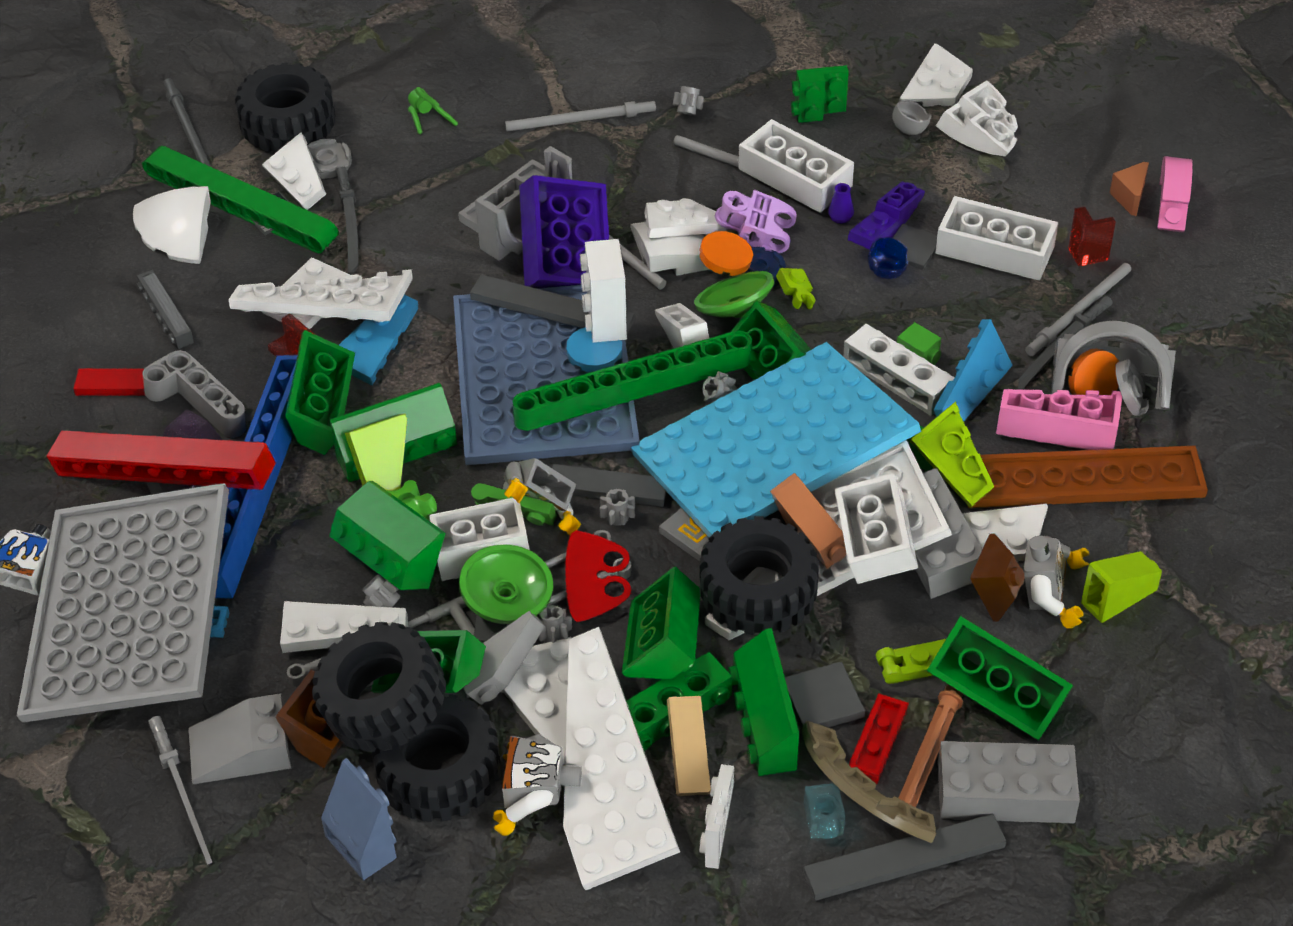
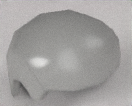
M900 100L894 107L892 120L895 127L902 133L918 135L928 127L931 114H927L926 110L916 102Z

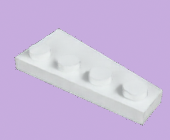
M284 601L280 640L282 653L329 648L334 642L338 644L342 640V636L349 631L352 634L358 631L360 626L366 624L369 627L375 626V622H387L389 626L394 622L408 627L406 608Z

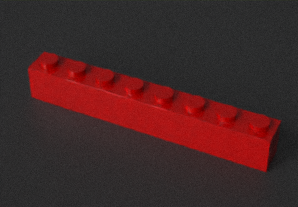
M61 431L46 456L58 476L199 486L225 483L228 488L263 490L276 464L267 444L261 442L81 431Z

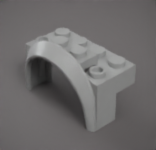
M1104 321L1087 326L1075 335L1064 334V337L1058 338L1055 343L1051 395L1057 392V390H1063L1067 367L1071 368L1074 361L1082 353L1089 349L1097 348L1114 354L1119 361L1129 359L1130 363L1132 362L1137 366L1142 376L1158 377L1155 409L1167 410L1170 408L1176 351L1169 350V345L1161 344L1154 335L1142 327L1122 321ZM1108 341L1123 342L1120 343L1119 348L1108 346Z

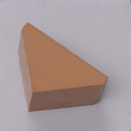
M1142 162L1113 173L1110 194L1133 216H1137L1149 166L1148 162Z

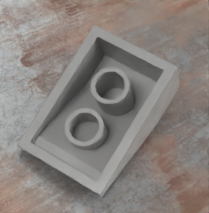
M281 693L246 699L189 727L193 784L291 769L288 737L276 719V715L284 706Z

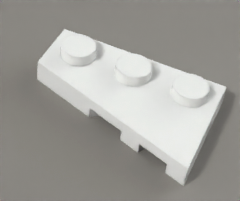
M302 133L295 136L262 164L265 170L306 210L326 195L319 173L313 163V157L308 149L307 141Z

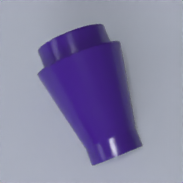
M840 183L835 186L828 214L831 220L836 223H847L854 215L850 193L851 188L848 184Z

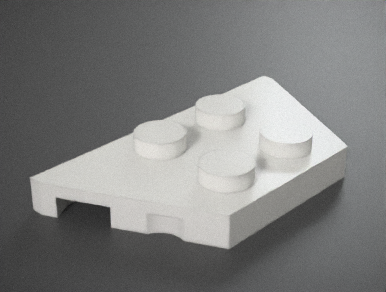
M934 43L901 95L900 100L922 102L923 107L935 105L954 106L972 78L973 69Z
M682 198L680 201L658 200L657 202L646 203L644 214L646 227H648V238L701 235L715 231H736L722 227L715 219L716 211L691 199Z
M1047 504L962 514L982 549L989 534L995 533L1013 553L1016 561H1025L1027 541L1041 535L1048 506Z

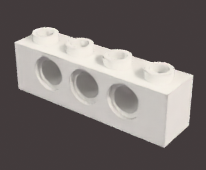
M868 324L862 326L844 341V358L863 374L930 416L935 413L933 409L947 383L954 380V377L948 372L941 370L925 358L918 356Z

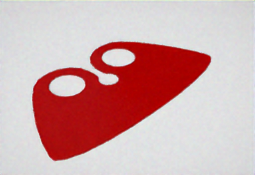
M573 531L568 540L565 563L567 601L571 616L576 622L591 619L619 606L631 594L630 583L625 578L616 575L607 576L603 579L597 577V572L601 570L607 573H614L625 569L630 560L628 551L615 542L582 531ZM609 552H618L623 557L622 563L618 566H608L604 563L603 559ZM610 582H619L624 586V592L617 597L607 595L604 589Z

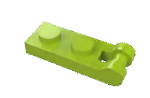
M946 639L894 650L890 647L878 650L875 656L878 664L884 668L882 675L885 682L894 684L933 676L927 669Z

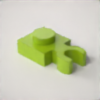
M780 268L776 277L784 294L793 296V306L799 309L802 303H805L808 309H812L816 300L810 293L813 287L804 269Z

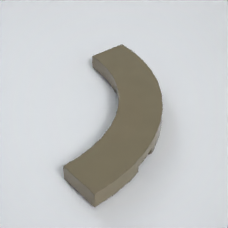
M811 721L805 722L802 728V735L811 757L823 773L842 792L867 811L892 826L927 842H933L937 834L933 814L920 810L895 796L893 798L885 797L875 790V782L857 767L851 768L845 761L846 753L839 744L835 730Z

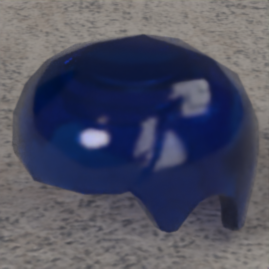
M890 237L878 238L872 243L868 253L867 261L870 270L880 278H899L906 271L909 260H907L908 248L897 239Z

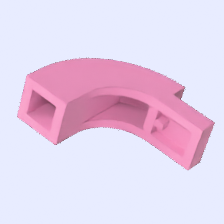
M1163 157L1159 184L1162 185L1157 229L1185 231L1192 184V159Z

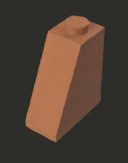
M795 473L770 490L785 524L789 523L798 529V534L803 532L817 551V559L827 569L833 564L840 562L847 555L842 530Z

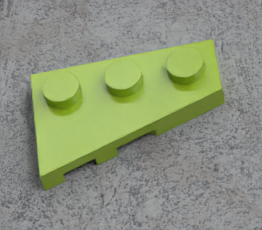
M955 401L922 429L920 433L915 435L910 443L934 469H938L942 478L971 508L994 488V485L980 454L977 453L971 440V434L961 418L960 410Z

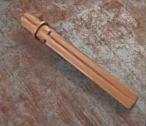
M946 684L944 691H941L938 695V706L898 797L914 807H917L938 757L941 741L945 740L956 711L963 705V693L949 684Z

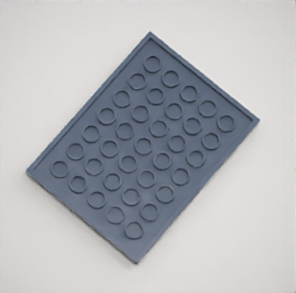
M582 285L536 288L582 300V295L587 294V292H582ZM470 294L453 296L465 465L631 451L632 446L639 445L634 400L528 431L518 429L513 421V398L517 394L590 373L581 370V367L576 364L573 366L566 352L567 340L581 327L471 300ZM622 340V358L620 361L617 360L614 366L628 362L625 340Z

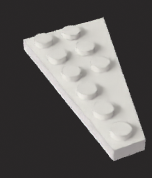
M412 269L402 270V275L387 276V272H378L377 276L365 279L356 274L315 278L316 283L301 284L300 280H291L290 284L275 287L271 282L238 285L229 298L230 309H238L244 312L263 311L270 314L289 313L296 316L315 315L322 318L341 317L349 320L390 321L413 279Z

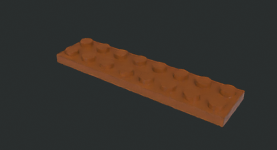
M1196 445L985 454L980 456L994 488L971 508L1206 498L1208 489Z

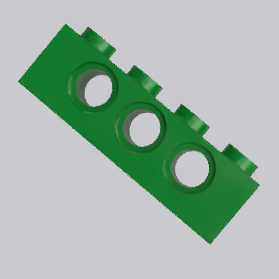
M710 652L697 658L694 665L687 672H680L673 679H662L626 700L644 751L662 737L670 736L667 699L669 697L701 696L702 711L704 713L715 705L725 703L732 696V675Z

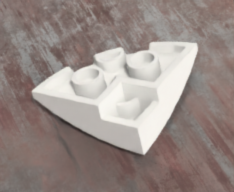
M987 80L964 94L957 104L943 113L936 124V127L958 142L992 155L1006 156L1013 149L1017 138L1014 137V133L1018 128L1015 115H1011L1006 111L1005 105L1007 101Z
M208 186L174 189L157 194L134 205L133 221L136 231L138 230L142 236L143 243L152 251L159 249L166 252L171 260L200 264L209 228L207 217L211 200Z
M646 222L630 224L643 263L646 262L650 272L674 269L676 276L710 270L703 264L699 256L700 245L705 236L687 235L648 238Z

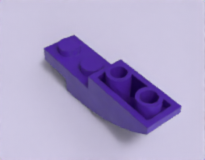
M900 182L877 201L874 212L849 231L848 241L872 250L875 246L883 248L892 240L901 225L905 224L923 198L925 191L917 188L912 183Z

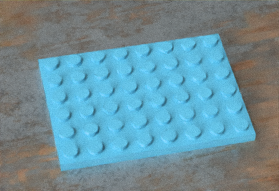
M825 342L806 352V355L790 360L788 363L767 372L765 375L741 386L726 396L718 398L711 404L692 412L679 421L669 424L662 430L643 438L639 445L631 447V451L644 468L703 532L710 537L716 531L721 532V527L730 522L733 525L737 523L738 519L747 517V520H753L755 516H764L765 518L779 510L770 490L793 473L812 492L920 433L921 429L917 420L830 344Z

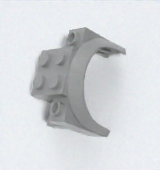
M549 146L544 150L545 166L532 159L458 213L459 221L478 233L479 246L482 251L498 261L512 251L518 255L523 252L519 185L532 175L572 180V158Z

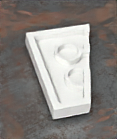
M721 764L718 777L713 776L710 796L713 797L712 804L707 805L705 815L706 829L705 833L702 832L699 849L700 853H705V867L719 868L734 787V766Z

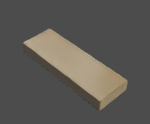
M701 696L669 697L667 699L676 795H709L711 785Z

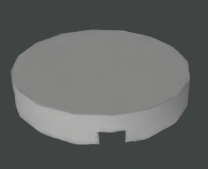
M329 138L319 139L307 145L320 179L334 178L337 176V168L345 167L348 170L352 164L351 150L344 142L340 144L335 139Z
M1129 359L1117 362L1116 378L1128 410L1134 416L1146 414L1149 409V401L1147 398L1143 399L1142 392H1145V384L1137 366L1132 362L1130 363Z

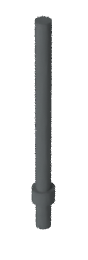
M171 78L165 79L163 84L167 91L166 97L177 113L197 161L211 167L184 107L181 91L176 88Z

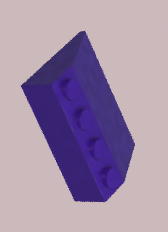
M532 175L519 185L524 285L532 288L581 285V275L586 273V271H581L580 254H585V242L609 240L606 184Z

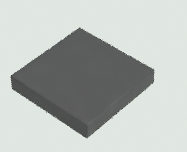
M842 662L785 677L793 711L801 729L806 721H811L828 728L864 718L865 710Z

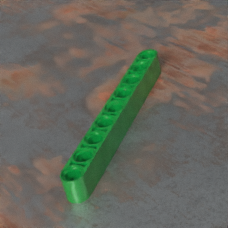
M159 146L142 162L144 171L153 179L175 189L208 186L211 200L210 205L254 225L255 223L252 220L259 222L258 225L265 226L267 229L272 228L271 233L315 253L321 254L339 235L337 227L330 220L166 146Z
M733 331L521 392L513 398L514 425L520 430H533L707 379L708 376L714 377L718 371L728 373L748 366L751 360L752 338L744 331Z

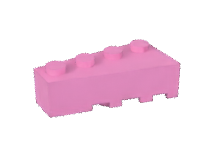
M1004 389L996 434L1086 450L1114 449L1119 426L1122 395L1120 391H1112V395H1099L1098 391L1086 390V395H1070L1069 390H1057V392L1051 395L1044 394L1042 390Z

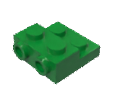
M847 65L796 70V81H792L793 96H795V101H791L792 116H797L798 123L823 121L824 114L846 112L849 74Z

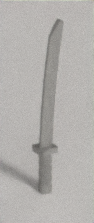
M152 717L149 720V725L152 733H154L158 749H160L161 755H159L161 765L163 769L169 767L208 865L213 862L176 768V764L180 763L177 750H173L161 717Z

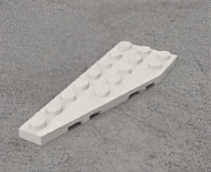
M597 627L570 638L565 766L581 767L582 775L580 786H564L563 828L582 886L585 890H589L680 853L600 628Z

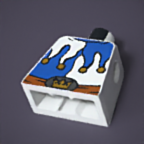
M36 524L31 533L16 529L10 530L0 541V585L39 596L49 537L51 535V531L46 526Z

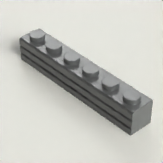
M150 270L137 275L138 283H136V286L140 293L143 292L142 295L145 302H149L151 312L156 313L155 316L158 323L162 322L163 331L165 334L168 333L171 344L175 343L178 349L193 344L194 340L190 328L154 271Z

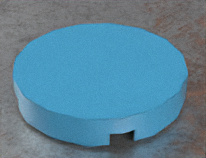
M586 327L574 332L567 340V357L573 366L576 364L581 367V370L586 372L614 366V363L622 358V340L593 343L591 331L586 332Z

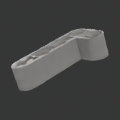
M186 351L171 352L144 368V392L149 400L155 402L163 401L178 392L224 436L235 438L245 432V408L242 402Z

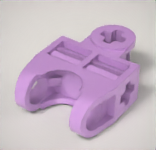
M756 190L753 191L751 197L744 196L737 191L726 192L722 198V206L715 213V219L722 227L738 231V235L745 239L751 247H765V251L772 252L774 250L778 253L785 252L789 248L791 241L790 236L782 228L792 227L797 217L796 211L790 205ZM736 198L737 200H736V202H735V204H734V206H733L732 203H733L734 199ZM764 199L763 206L760 208L761 201ZM780 213L788 214L791 217V219L785 220L777 215ZM729 214H731V217H730V219H729V222H727L726 220H727ZM753 231L751 240H749L750 233ZM774 238L782 240L784 244L777 245L773 243L771 239Z

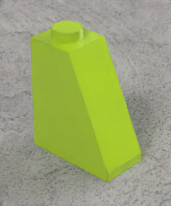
M399 414L345 433L362 486L368 481H374L385 490L394 491L401 488L407 426L406 414Z
M1141 551L1094 561L1088 566L1081 604L1097 620L1103 623L1157 591L1162 570L1155 561L1150 560Z

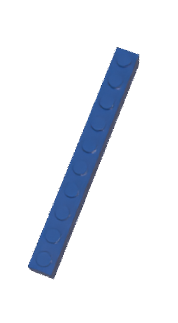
M297 355L276 357L244 442L266 443L276 464L263 490L228 488L229 495L215 598L234 597L294 433L285 414Z

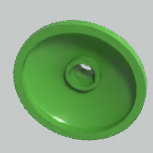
M766 271L747 272L732 276L703 290L695 298L694 304L697 311L705 315L740 318L746 314L756 300L762 302L770 293L774 285V279L772 274Z
M493 545L477 551L465 562L460 573L459 589L465 604L476 615L494 623L511 624L528 611L537 616L547 607L553 592V578L546 563L532 551L515 545Z

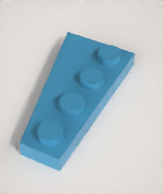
M404 295L390 321L375 322L374 320L365 319L339 344V346L355 353L352 376L373 385L378 370L383 369L387 362L386 357L390 350L395 349L401 332H405L418 311L417 300Z
M991 319L981 320L978 326L980 329L978 336L971 339L967 346L970 351L965 360H960L956 367V377L953 381L947 383L933 409L937 417L956 401L964 422L1013 366Z

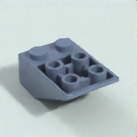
M346 758L341 763L321 820L325 837L364 881L397 858L394 847L397 841L391 830L393 820L388 813L387 807L390 803L387 796L380 788L375 790L371 786L366 772L360 766L355 768Z

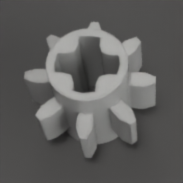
M682 86L680 93L674 92L673 105L678 106L677 112L686 115H696V109L702 110L704 97L699 96L700 90Z
M719 371L716 377L708 376L702 387L703 394L706 396L704 401L712 403L718 398L737 390L734 385L736 379L728 377V374Z
M611 489L606 497H600V518L607 517L609 525H625L629 517L635 518V497H628L624 489Z
M379 574L370 580L362 590L367 595L363 601L366 606L393 607L401 597L396 592L398 588Z
M550 605L537 615L545 625V628L539 635L540 641L554 643L556 640L568 638V631L572 630V617L566 616V609Z

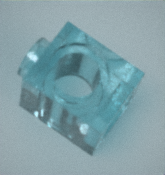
M834 783L806 786L804 808L810 838L831 839L844 835L845 812L840 789Z

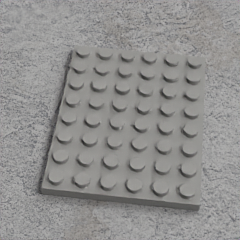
M225 483L55 510L16 715L21 722L203 696L229 489Z

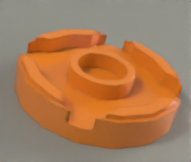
M715 231L707 234L702 239L699 249L700 259L707 268L718 274H723V272L730 273L729 276L745 273L750 268L753 258V251L749 243L739 235L727 231Z
M1089 349L1082 353L1071 367L1073 372L1072 376H1069L1068 379L1070 393L1072 395H1086V390L1098 391L1099 395H1112V391H1117L1119 387L1115 371L1119 360L1114 354L1103 349Z

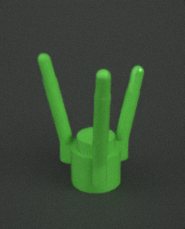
M417 87L410 92L408 101L411 106L408 108V111L412 114L418 134H422L423 131L417 113H427L431 108L436 110L454 126L458 125V122L439 106V103L430 97L424 89Z

